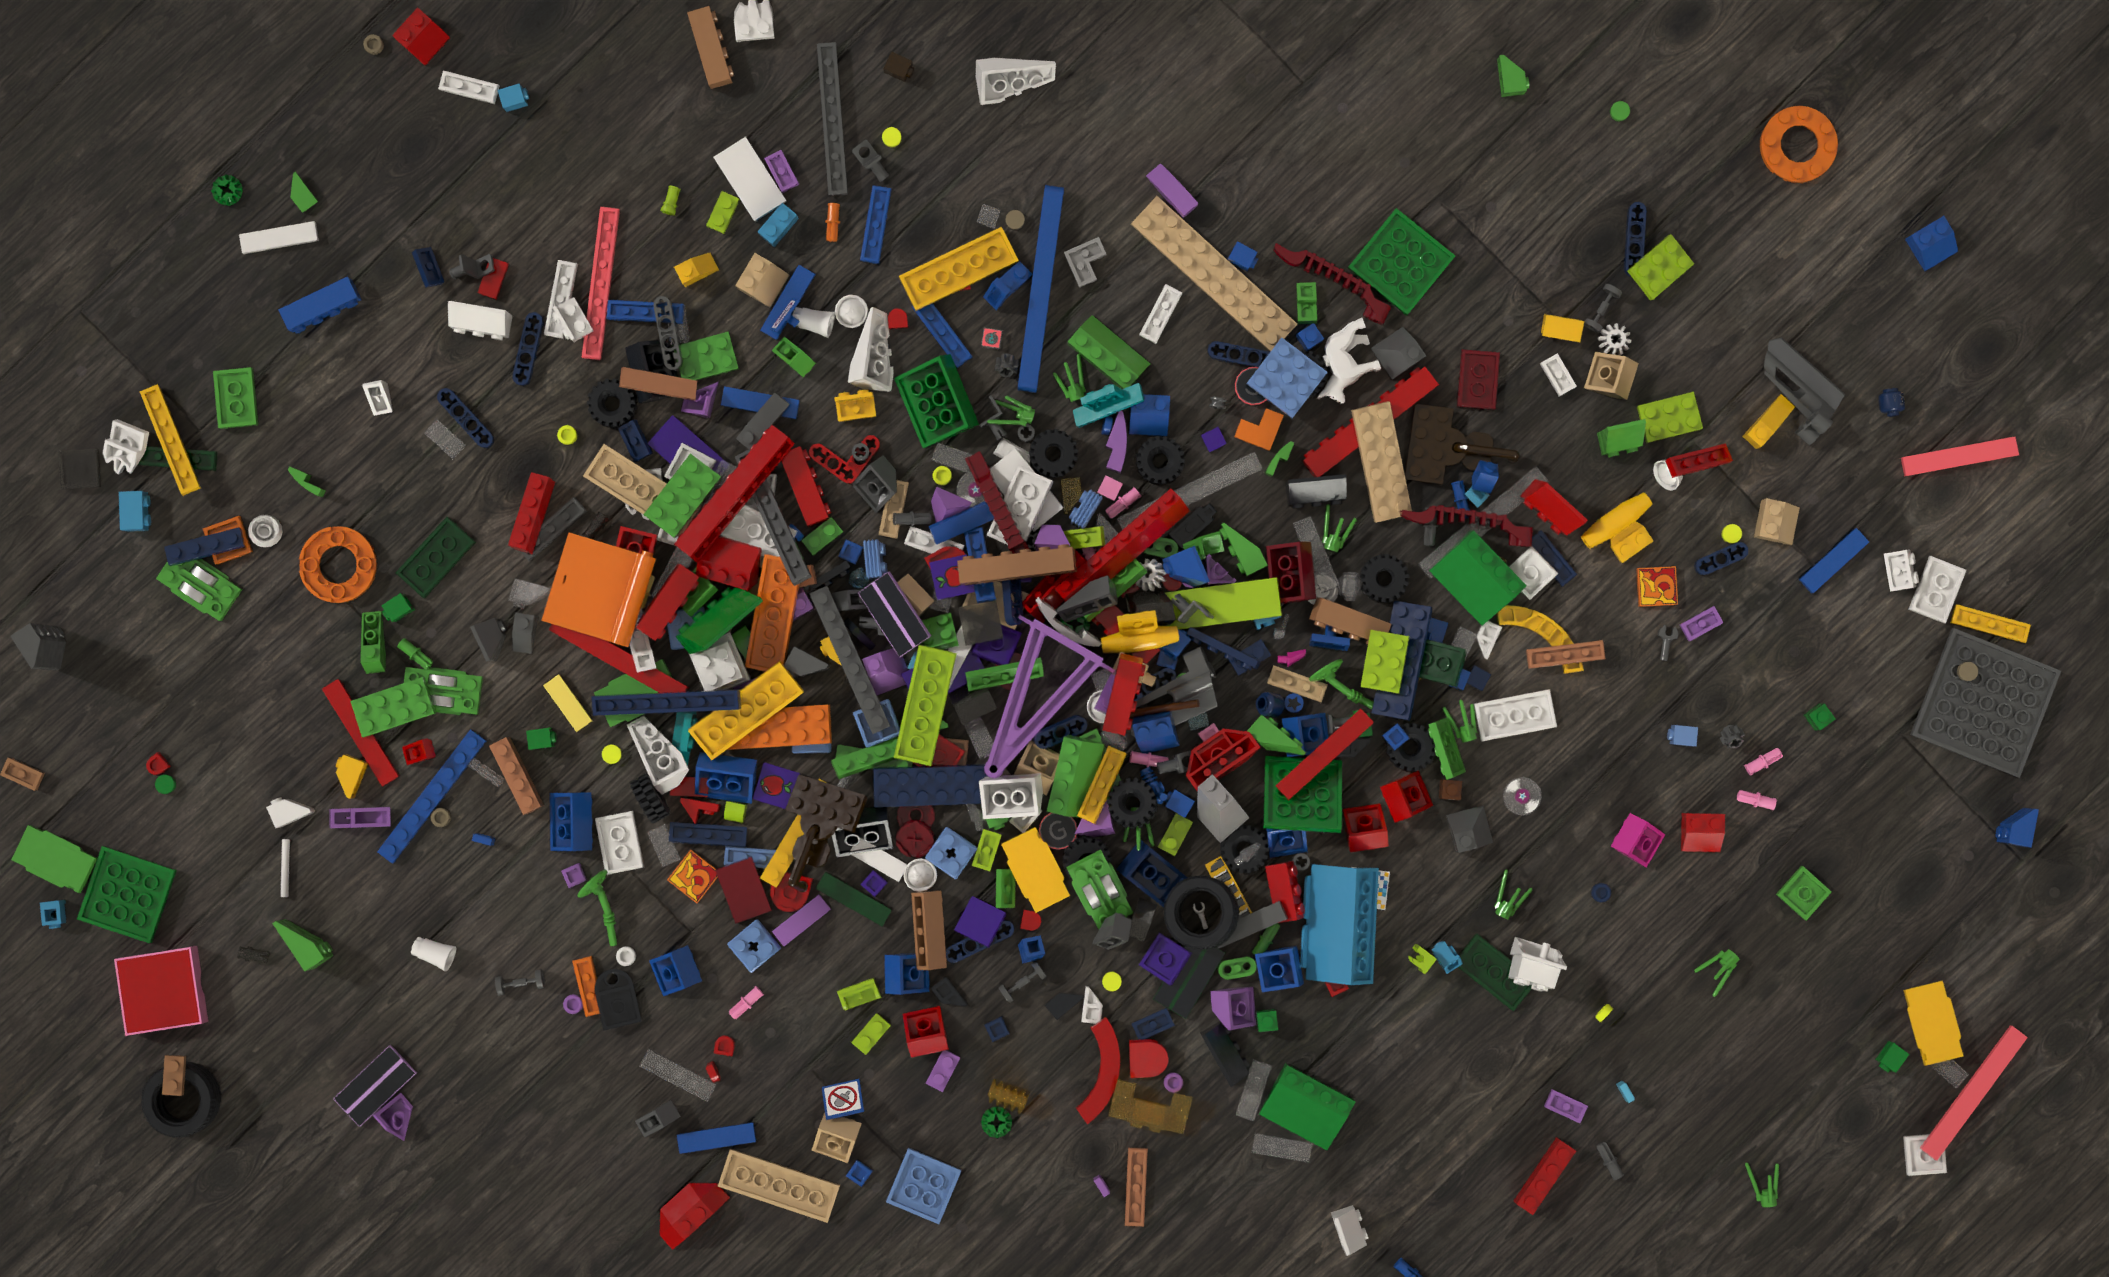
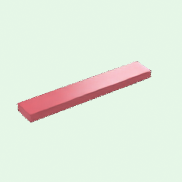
M2009 437L1902 457L1901 461L1905 477L2018 456L2019 452L2016 437Z

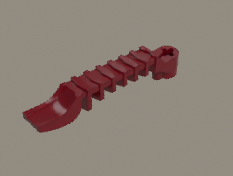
M1277 243L1275 244L1273 251L1288 265L1297 267L1307 258L1308 261L1303 271L1309 273L1313 263H1316L1315 274L1320 275L1324 268L1326 269L1324 277L1330 279L1333 273L1336 275L1333 282L1339 284L1341 278L1345 280L1343 288L1348 289L1350 284L1354 285L1351 293L1355 295L1358 292L1361 293L1360 299L1367 305L1363 316L1377 324H1384L1391 306L1374 298L1370 284H1365L1362 282V279H1356L1353 274H1348L1344 272V269L1335 267V264L1328 263L1326 259L1318 257L1316 253H1310L1307 250L1292 252Z
M981 451L965 458L975 482L980 488V493L984 496V500L988 504L989 510L993 514L994 520L1008 544L1009 550L1012 551V554L1020 553L1019 550L1030 549L1022 538V533L1017 528V523L1012 519L1011 516L1013 515L1008 511V505L1003 501V495L998 491L1000 488L993 481L995 480Z
M1432 505L1423 512L1400 510V516L1419 524L1431 522L1435 517V511L1438 512L1437 525H1443L1444 513H1448V523H1454L1455 514L1459 515L1458 523H1465V516H1469V524H1475L1476 517L1480 518L1479 526H1486V519H1489L1490 528H1496V525H1500V530H1504L1509 534V546L1532 547L1533 527L1514 526L1507 519V515L1487 514L1484 511L1476 512V510L1468 511L1464 508L1444 507V505Z

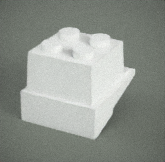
M731 633L723 635L707 650L689 654L704 691L730 690L752 680Z
M1515 937L1510 952L1513 958L1508 978L1514 979L1513 983L1521 986H1529L1530 984L1532 985L1531 989L1541 992L1548 991V989H1555L1561 969L1566 970L1567 966L1562 959L1563 955L1561 952L1550 948V944L1543 943V945Z

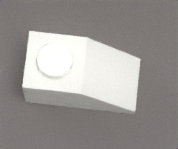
M282 797L271 801L272 805L266 807L275 828H281L315 812L312 807L290 799L282 800Z

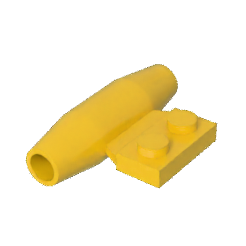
M1643 492L1622 502L1598 519L1581 536L1582 541L1590 549L1610 539V548L1621 563L1625 562L1653 542L1645 527L1636 522L1652 506V501Z
M1155 610L1117 616L1119 632L1101 638L1103 653L1123 652L1126 654L1158 649L1180 641L1177 626H1158Z

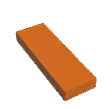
M589 956L573 960L585 1016L597 1015L599 1010L594 992L597 975L593 958Z

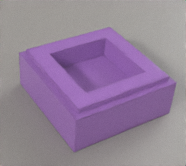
M580 863L561 870L568 888L587 881Z
M1097 1175L1094 1177V1182L1103 1197L1110 1194V1189L1102 1176Z

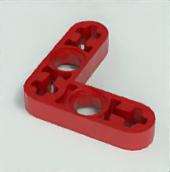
M873 435L864 438L861 443L868 447L866 442L874 439L876 447L869 449L871 455L862 465L855 463L853 455L846 463L821 444L812 445L809 449V455L815 462L846 484H852L880 448V442ZM819 448H822L821 452L825 456L827 455V453L830 454L825 459L824 464L821 463V461L824 460L822 457H814V449L818 450ZM859 448L856 449V452H857L856 456L859 455V454H862V455L865 456L866 453H864L863 451H860L861 449H859ZM832 458L837 459L839 462L836 469L828 467V462ZM842 464L846 465L843 468L845 471H853L852 475L854 477L852 479H844L846 476L842 472L839 475L837 474Z

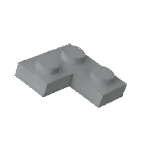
M1099 237L1064 252L1079 288L1097 281L1090 262L1107 255Z

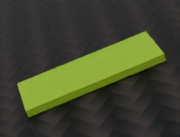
M1277 577L1164 593L1168 626H1177L1178 630L1282 616ZM1181 594L1189 604L1193 600L1201 603L1214 618L1207 617L1201 610L1197 609L1185 624L1181 623L1177 619L1182 612L1171 603L1172 598L1177 600L1174 596Z
M919 644L894 758L932 766L957 653Z

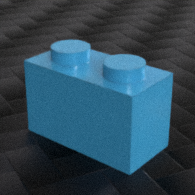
M781 203L758 230V234L771 246L775 247L799 218L791 209Z
M119 492L120 530L149 531L151 516L148 514V507H150L151 500L148 492Z

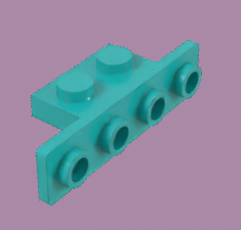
M1137 383L1125 389H1121L1114 384H1108L1103 389L1087 393L1086 396L1080 398L1083 406L1073 410L1076 426L1080 428L1143 402L1144 396L1141 384Z
M697 711L677 712L672 745L682 753L687 766L691 749H693L695 739L688 732V729L698 722V718H696Z

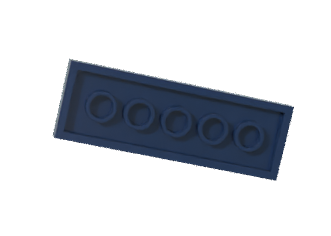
M1394 601L1389 633L1410 636L1399 694L1376 690L1372 714L1410 721L1433 610L1432 607Z
M985 764L873 768L874 807L981 804L979 781L984 777H988L984 771Z

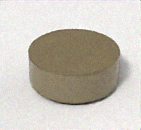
M374 34L367 36L363 43L365 50L372 55L381 53L384 48L383 40Z
M1012 210L1006 215V225L1010 229L1019 230L1023 227L1025 219L1020 211Z
M1963 662L1957 668V675L1963 681H1972L1978 675V668L1972 662Z
M437 808L431 814V822L437 827H445L451 821V814L445 808Z

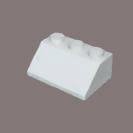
M448 301V326L454 329L453 332L465 334V331L473 332L472 335L484 337V334L492 335L491 338L496 340H503V337L509 338L512 315L506 310Z
M1041 773L1005 775L998 778L984 777L979 781L983 819L1040 815L1043 795Z

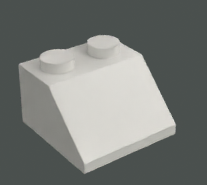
M1352 1205L1331 1212L1346 1256L1367 1245L1365 1241L1368 1239L1365 1228L1361 1229L1359 1221H1362L1359 1209L1355 1210Z

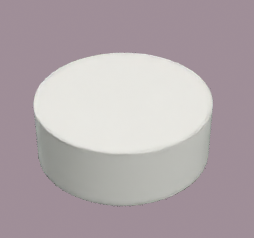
M629 946L620 948L616 954L617 962L622 966L631 965L636 959L635 950Z

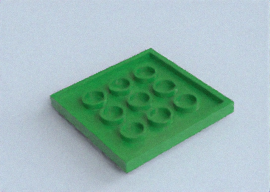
M1396 208L1348 266V269L1365 283L1370 284L1371 288L1407 316L1453 260L1455 255Z
M1265 756L1263 828L1341 833L1342 760L1330 762L1288 801L1275 786L1305 758Z
M102 846L77 920L150 944L154 939L177 870Z

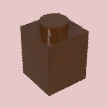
M1440 779L1439 799L1461 800L1462 781Z

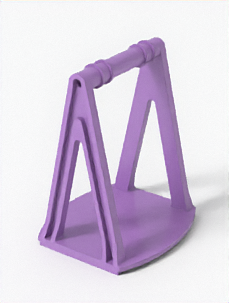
M1019 615L1018 619L1029 624L1031 628L989 759L984 766L986 775L990 778L1000 777L1007 765L1097 667L1101 666L1113 674L1116 670L1102 663V657L1040 621L1034 619L1032 622ZM1045 636L1053 638L1084 656L1085 660L1034 716L1022 728H1019L1017 722L1031 681L1030 676L1035 660L1039 656Z

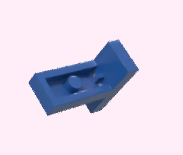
M1019 261L1002 277H997L991 283L983 298L997 311L1004 301L1030 279L1033 274Z

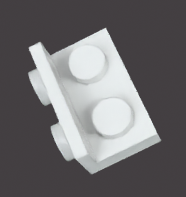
M574 297L559 306L555 305L552 307L555 311L552 315L557 323H562L564 327L562 332L567 340L571 339L573 342H576L594 331Z
M1910 550L1885 553L1884 559L1890 592L1917 587L1916 583H1919V577L1913 568V564L1916 563L1914 553H1911Z

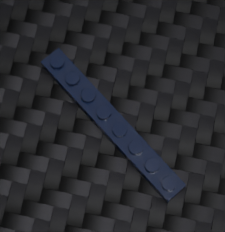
M740 689L591 696L593 716L741 709Z

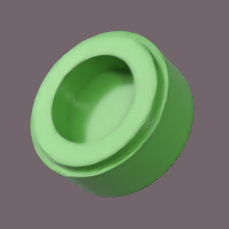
M1623 101L1614 103L1610 108V115L1615 121H1623L1630 114L1629 105Z

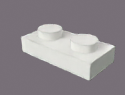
M1558 353L1540 363L1558 396L1577 387Z

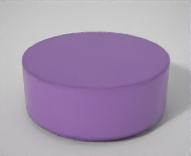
M576 994L567 996L563 1002L565 1011L570 1014L580 1012L583 1008L581 997Z
M1169 1073L1164 1078V1086L1170 1092H1178L1183 1086V1079L1178 1073Z

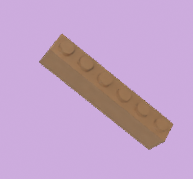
M1069 544L1058 545V549L1040 547L1038 548L1039 551L1031 552V549L1019 550L1020 553L1012 554V551L1001 552L1000 556L983 554L981 555L982 558L974 559V556L962 557L963 560L957 561L959 581L961 585L965 586L1077 572L1075 549L1069 547Z

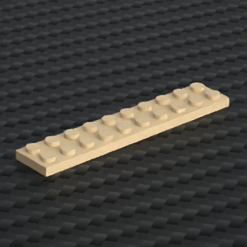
M1158 196L1131 223L1140 234L1270 352L1281 338L1285 339L1298 325Z

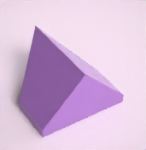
M719 382L697 390L694 401L684 399L681 412L710 418Z
M936 487L931 500L935 523L969 509L972 502Z
M1042 525L1034 544L1036 551H1039L1038 548L1040 547L1058 549V545L1069 544L1061 525Z
M1209 554L1206 557V573L1210 582H1207L1206 585L1235 583L1237 580L1232 578Z
M1106 799L1096 824L1081 819L1075 834L1092 837L1115 834L1112 816L1108 809V799Z
M400 1093L373 1116L386 1131L404 1141L413 1106Z

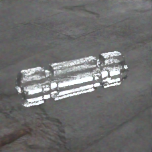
M473 759L469 763V767L472 770H477L478 774L488 781H492V784L499 787L503 783V777L499 774L496 775V772L481 764L479 760Z

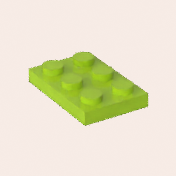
M1670 234L1628 269L1627 272L1651 301L1693 266L1694 263L1672 234Z
M1694 392L1637 406L1640 420H1646L1644 434L1646 443L1703 429Z
M1375 630L1370 631L1361 687L1400 693L1410 636Z

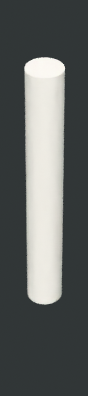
M282 839L281 897H289L290 839Z

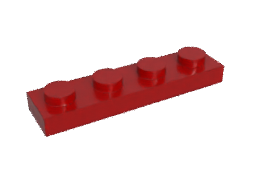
M1726 443L1670 457L1665 460L1672 478L1725 465L1733 461Z

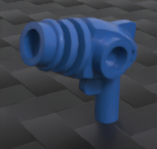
M1151 767L1141 770V777L1144 776L1142 780H1146L1147 785H1150L1156 795L1157 803L1162 804L1167 799V795L1163 793L1165 789L1162 782L1154 781L1158 777H1153L1156 774H1151L1153 772Z

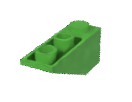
M1221 524L1222 529L1219 531L1224 540L1228 539L1231 545L1228 549L1232 557L1236 556L1239 562L1236 565L1241 574L1244 573L1245 576H1249L1268 566L1256 545L1227 524Z
M381 611L362 613L361 664L366 674L385 672L386 652Z
M1261 715L1247 730L1256 742L1266 750L1298 755L1306 754L1301 748L1303 744L1295 737L1293 740L1290 739L1289 736L1291 734L1283 727L1278 729V723L1271 717L1266 719Z

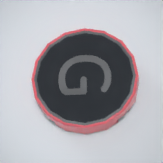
M1250 367L1243 370L1237 376L1235 382V392L1238 398L1243 403L1251 406L1262 404L1267 400L1246 384L1258 367Z
M1049 813L1040 823V836L1043 842H1046L1053 849L1068 847V844L1073 842L1077 835L1075 834L1077 830L1076 822L1072 817Z

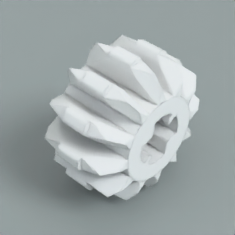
M1617 323L1614 324L1613 328L1609 324L1606 326L1607 330H1601L1603 336L1598 337V340L1603 341L1599 345L1600 348L1606 347L1604 353H1608L1611 350L1613 355L1616 352L1618 355H1622L1623 350L1627 351L1629 349L1626 344H1630L1631 340L1626 339V337L1630 335V332L1624 334L1625 326H1622L1619 330ZM1614 336L1618 338L1616 340L1618 342H1616L1615 344L1611 342L1613 340L1611 338H1613Z
M1145 559L1144 564L1139 562L1146 569L1147 573L1136 582V585L1142 587L1144 591L1148 589L1154 591L1155 586L1161 588L1159 583L1165 582V578L1162 576L1166 574L1163 565L1155 559H1152L1151 562L1149 559Z

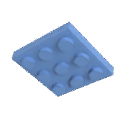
M1281 338L1246 384L1289 417L1293 418L1327 374V371L1285 339Z
M908 1147L886 1202L940 1224L962 1170Z

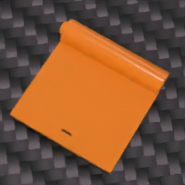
M568 533L541 621L629 647L656 558H653V553L642 550L640 554Z

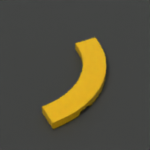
M1506 605L1497 613L1498 625H1516L1527 628L1542 636L1551 646L1574 644L1561 626L1538 611L1520 606ZM1582 662L1562 665L1564 674L1584 671Z

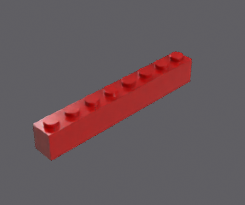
M1417 367L1410 373L1411 378L1407 381L1402 379L1394 385L1396 387L1394 391L1390 393L1388 390L1379 397L1381 401L1377 404L1390 402L1393 420L1439 385L1426 367L1422 369ZM1353 418L1349 420L1351 424L1346 428L1343 425L1334 432L1336 435L1332 439L1327 437L1320 442L1319 445L1321 447L1316 451L1311 449L1304 455L1306 459L1302 462L1314 477H1321L1359 447Z
M773 425L766 429L761 439L751 447L748 455L739 462L734 472L728 475L725 483L715 491L714 496L702 507L697 517L691 520L684 533L678 536L674 545L698 563L795 443Z
M1169 489L1081 565L1077 572H1073L1055 588L1063 601L1069 600L1093 580L1107 575L1112 579L1189 513L1190 510L1182 498L1172 489Z

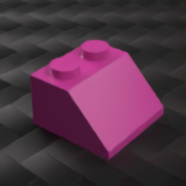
M1630 813L1627 819H1625L1618 835L1615 836L1611 847L1647 868L1665 834L1649 822Z

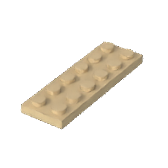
M1387 401L1351 410L1374 522L1377 523L1401 517L1400 510L1412 511L1390 402Z
M603 444L583 475L586 479L642 514L646 512L667 484ZM701 505L677 536H679L681 533H684V531L688 528L691 520L695 518L698 511L702 507Z
M730 1149L718 1187L828 1223L840 1185Z

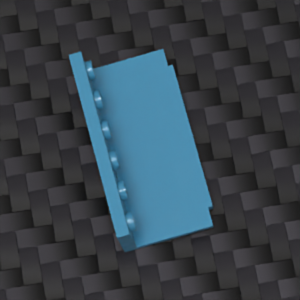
M1312 864L1311 875L1306 876L1304 880L1303 905L1305 907L1304 919H1306V925L1302 927L1300 965L1302 968H1306V980L1345 985L1373 984L1379 868H1349Z

